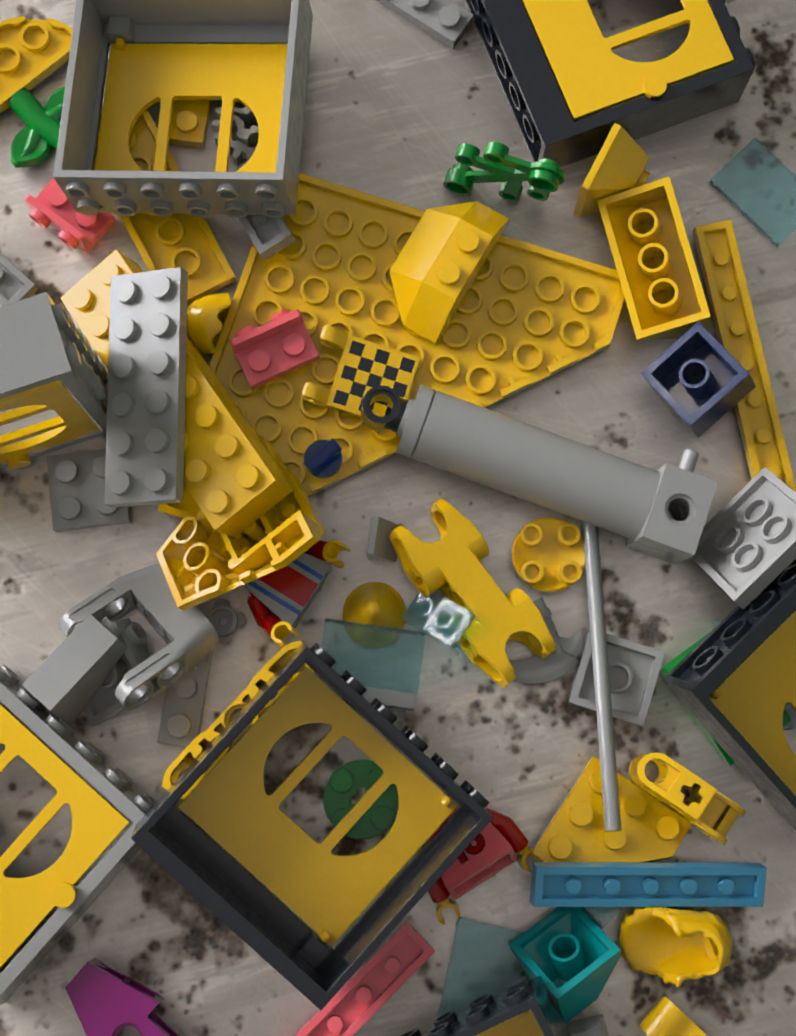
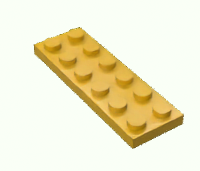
M148 109L136 121L130 137V150L133 160L143 171H153L158 131ZM168 149L166 171H180ZM136 213L133 216L120 215L148 271L181 267L188 272L187 305L237 281L204 217L173 213L168 217L156 216L152 213Z

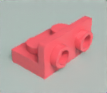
M54 178L49 181L36 198L28 194L24 199L31 210L28 215L32 220L44 229L50 225L59 232L57 237L73 250L79 246L88 254L116 221L110 212H98L94 216L76 212Z
M299 309L292 312L290 310L280 311L269 319L270 322L257 328L255 325L244 327L230 340L234 354L251 390L320 359Z

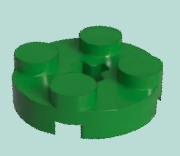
M351 761L332 773L324 789L323 805L326 816L334 827L355 805L351 802V796L358 794V788L363 787L367 791L382 775L383 770L374 761ZM391 784L346 833L348 837L354 839L374 838L393 825L398 810V792L395 784Z

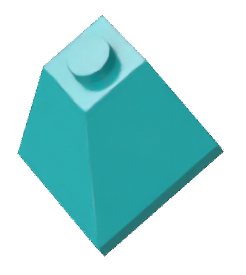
M557 907L509 944L511 951L530 980L541 975L565 1024L598 999L622 955L621 949L580 907Z

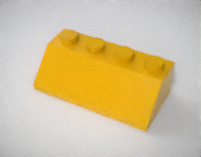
M668 176L597 200L637 341L679 338L698 321L705 329L712 328L711 315L670 177Z

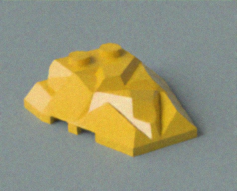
M262 435L258 436L294 490L236 538L215 531L201 510L194 518L190 516L183 518L156 553L177 607L183 611L288 566L321 539V535L325 533V529L299 480L285 467L280 456Z

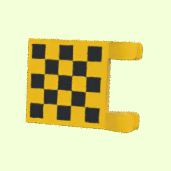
M326 325L322 328L319 343L325 347L343 350L331 390L312 382H306L301 394L303 401L333 408L361 418L363 397L368 390L375 386H388L395 390L400 398L408 399L420 357L349 335L332 326ZM376 401L370 406L371 411L377 416L383 417L391 413L390 406L384 401Z

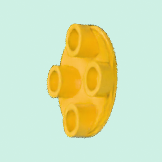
M554 517L538 518L524 525L514 539L511 553L514 569L522 581L531 588L542 592L562 591L576 583L585 570L583 537L581 536L580 529L573 523H568Z

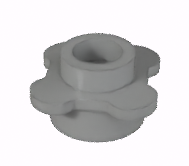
M224 598L216 600L214 607L205 615L215 628L220 639L219 643L224 645L230 643L234 632L246 624L245 615L242 612L233 610L230 607L229 601ZM221 618H226L227 623L225 625L220 624Z

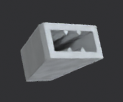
M89 614L22 686L50 712L72 725L127 649L118 639L123 632L108 618L105 617L99 622Z

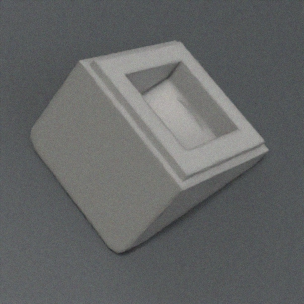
M373 516L371 518L366 551L369 560L391 563L397 560V554L389 539V535L399 525L381 517Z

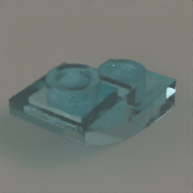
M419 592L401 619L434 640L454 648L475 618V615L446 597L441 598L434 593L427 597Z

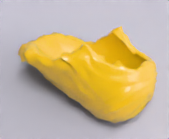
M635 907L633 913H627L624 920L620 923L621 930L618 936L619 944L622 947L623 959L630 964L633 971L641 970L650 975H658L665 984L672 983L678 988L684 980L713 976L721 972L730 963L733 945L732 933L726 922L716 914L707 911L697 912L665 907Z

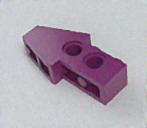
M96 958L88 961L65 987L87 1036H122L123 1029L126 1026L135 1027L141 1036H180L154 1012L164 1000L159 993Z

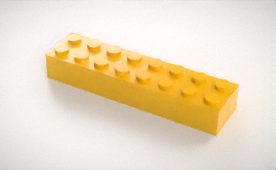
M117 249L61 297V300L107 369L111 276L143 272L136 262ZM187 335L184 485L213 529L236 538L291 493L294 488Z

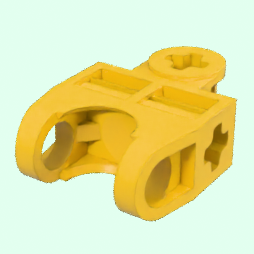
M642 754L635 757L630 763L629 777L632 783L684 819H687L696 829L723 846L727 843L728 840L725 837L738 816L743 817L746 813L740 805L718 792L716 788L665 754ZM649 761L654 763L658 769L657 778L653 782L649 781L645 775V766ZM682 789H685V795L680 792Z

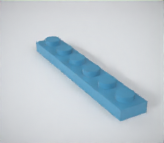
M532 862L529 902L533 907H763L767 868L761 863Z

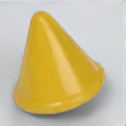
M380 582L365 583L354 589L347 597L342 612L343 623L347 632L357 642L372 647L383 646L392 642L402 632L406 621V607L402 597L393 587Z

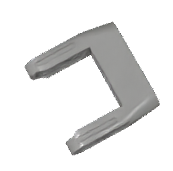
M157 563L117 578L69 609L59 622V628L68 637L75 629L74 627L81 623L89 614L99 622L105 617L113 622L119 620L132 610L137 609L168 644L124 674L122 681L115 690V696L128 710L138 708L187 675L220 642L215 628L197 606L185 611L177 607L162 568Z

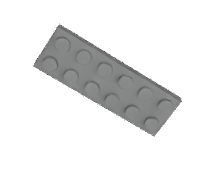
M181 267L111 276L104 505L110 507L183 502L188 272Z

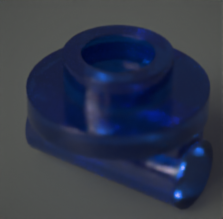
M333 438L330 441H316L306 449L303 464L308 472L317 478L332 477L341 468L342 449Z

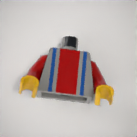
M319 540L288 566L245 584V588L249 592L247 604L257 625L270 635L280 648L285 646L284 639L286 636L294 634L297 638L300 637L296 627L332 572L331 564L338 568L344 567L345 564L337 560V555L343 550L350 552L351 549L340 541L331 540L327 542Z

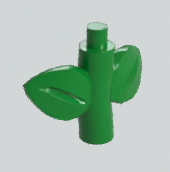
M65 87L54 91L46 101L45 107L26 88L18 90L10 99L9 107L26 125L25 128L15 135L11 143L10 159L15 168L37 165L49 156L52 147L57 150Z

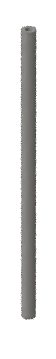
M582 521L605 832H618L622 830L598 526Z

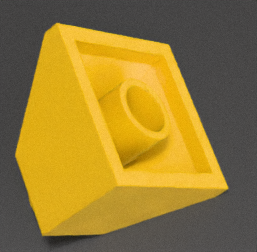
M614 123L581 186L573 215L583 217L599 212L597 200L646 184L650 175L649 172L645 171L649 156L621 125Z

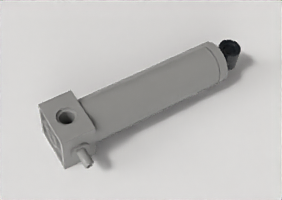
M421 384L415 401L400 398L395 390L382 385L371 388L363 397L360 413L362 421L368 428L374 431L390 430L396 432V435L401 436L396 450L398 454L409 458L412 456L414 460L628 537L625 547L674 565L694 556L718 482L693 473L699 457V453L693 449L684 450L679 467L666 463L656 471L446 393L435 392V389ZM376 401H384L390 406L391 413L383 417L377 416L371 411L370 406ZM668 511L671 512L674 519L671 518Z

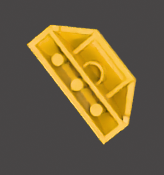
M478 201L426 209L389 270L404 328L436 345L509 223V218Z

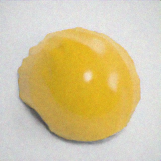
M229 293L206 295L192 302L187 308V335L202 354L216 353L215 347L219 339L218 333L223 329L231 306Z

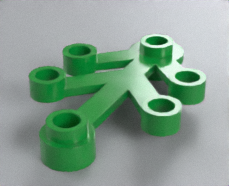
M488 142L483 154L484 158L479 157L480 150L477 147L461 143L455 155V160L459 163L454 164L453 168L448 169L443 186L452 193L470 195L474 183L502 182L498 193L499 196L507 201L517 202L523 190L522 182L528 181L527 195L539 201H546L550 192L557 191L559 185L564 183L566 174L560 169L561 166L557 162L543 158L538 162L531 163L508 155L509 148L500 142ZM469 166H474V167H477V168H480V169H483V170H481V171H474V170H473L471 167H469Z

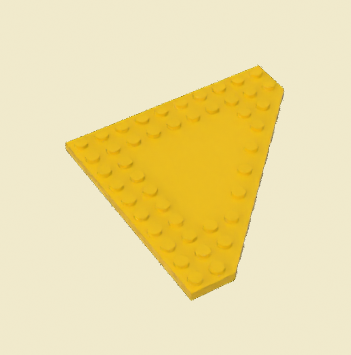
M299 173L296 215H284L282 217L296 241L267 260L260 256L256 247L252 244L215 347L216 353L213 354L209 367L256 435H262L280 456L285 467L299 480L307 497H310L396 454L401 436L396 435V432L390 430L380 432L368 428L360 417L326 406L311 404L301 399L302 390L306 382H312L331 390L343 350L325 347L319 343L320 334L324 326H332L349 335L420 357L407 400L415 401L421 384L435 389V392L440 391L488 408L610 346L625 299L617 270L501 235L435 345L403 327L389 270L425 211ZM299 309L320 359L251 390L234 354L230 340L244 327L255 325L257 328L270 322L269 319L280 311L290 310L292 312ZM185 485L183 502L159 504L158 507L160 513L181 520L185 516L194 518L201 510Z

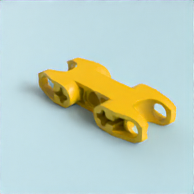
M441 498L433 503L430 509L432 520L440 533V541L434 543L422 542L402 525L392 530L389 539L405 574L416 589L427 597L440 589L465 622L455 630L454 634L459 646L470 661L501 688H505L516 678L514 668L505 653L506 642H522L542 659L556 650V645L541 612L530 597L519 588H514L505 595L479 562L489 555V547L474 524L450 503Z
M301 641L285 645L252 678L249 686L207 730L199 734L167 768L163 777L162 787L168 790L177 781L182 772L199 757L233 720L234 715L245 707L301 646ZM306 664V666L315 674V671ZM300 672L295 673L287 681V683L276 693L277 696L274 699L270 700L265 705V707L254 717V719L252 720V725L278 698V696L289 686V684L300 674ZM231 742V744L220 754V756L209 766V768L198 778L194 785L191 788H189L180 799H185L189 795V793L200 783V781L233 747V742Z

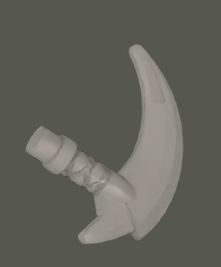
M543 597L533 601V603L541 612L557 649L544 659L535 655L522 660H509L516 676L513 680L514 682L523 684L549 682L565 675L580 662L575 657L581 648L585 631L579 629L570 639L558 636L556 627L551 620L550 615L552 613L549 607L547 608Z

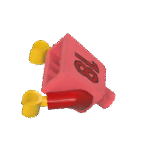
M486 807L485 809L493 819L428 890L431 900L434 903H438L436 914L440 924L446 925L445 919L441 914L443 909L447 907L453 908L459 919L460 909L455 900L515 861L524 870L532 872L531 868L526 864V857L534 847L528 846V839L510 817ZM456 808L447 817V819L438 827V829L430 836V838L427 840V843L434 837V835L457 811Z

